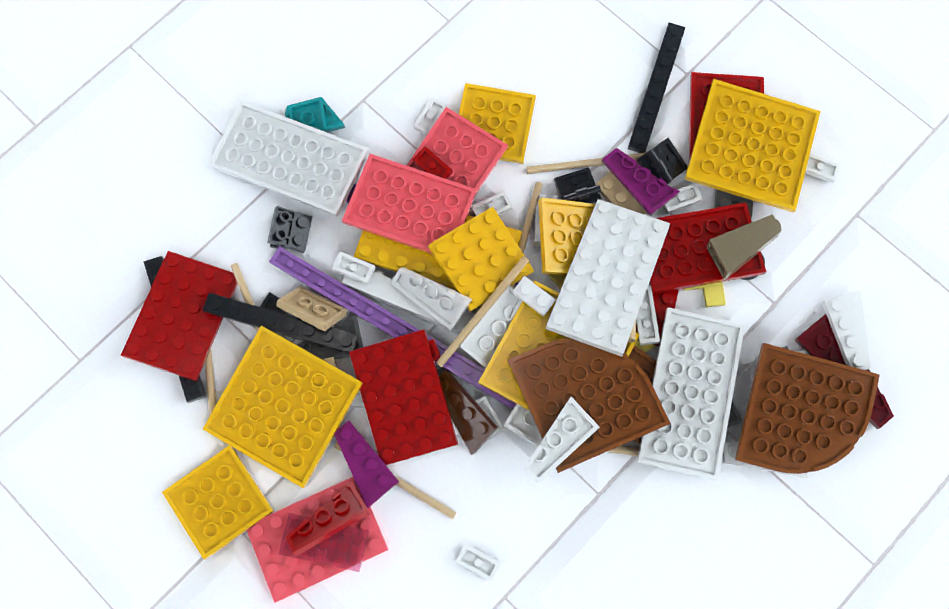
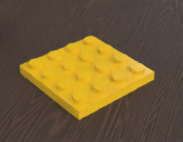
M465 83L459 115L508 145L500 160L519 164L524 163L536 95Z
M542 197L538 200L542 273L567 276L596 204Z
M494 207L487 209L427 246L456 292L472 299L467 307L469 312L484 304L519 260L525 256ZM529 262L512 281L510 286L522 280L524 276L527 277L534 272Z
M230 445L162 491V494L204 560L246 532L247 529L274 512L238 454Z

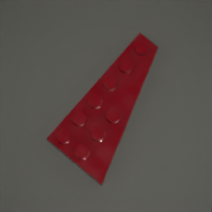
M826 313L795 339L801 348H804L811 356L846 365ZM877 386L869 422L878 430L891 420L894 415L884 394H881Z

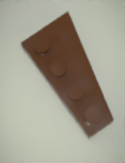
M445 370L440 374L439 379L449 413L470 454L473 455L495 432L498 426L451 373Z

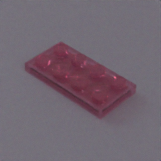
M289 513L279 550L280 555L360 572L370 530L348 526L295 557L285 536L305 519L309 520L311 517Z

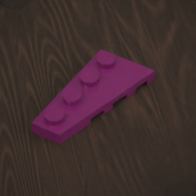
M615 148L602 158L604 165L650 216L680 193L676 188L673 189L667 185V182L663 179H659L651 174V171L646 167L643 168L638 165L633 158L618 148Z
M350 420L336 430L334 436L367 508H369L397 485L399 480Z

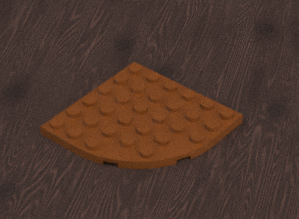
M566 338L544 344L508 360V364L542 440L570 397L599 426L588 439L555 468L557 474L671 424L649 378L638 364L636 365L627 357V354L623 353L621 357L580 341Z
M762 343L735 460L773 471L792 474L819 471L839 462L855 448L854 445L867 429L880 374Z

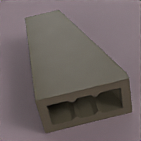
M771 214L710 239L706 248L724 280L729 278L773 242L782 231L781 224Z

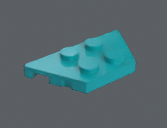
M322 96L288 105L285 111L286 118L327 133L346 128Z

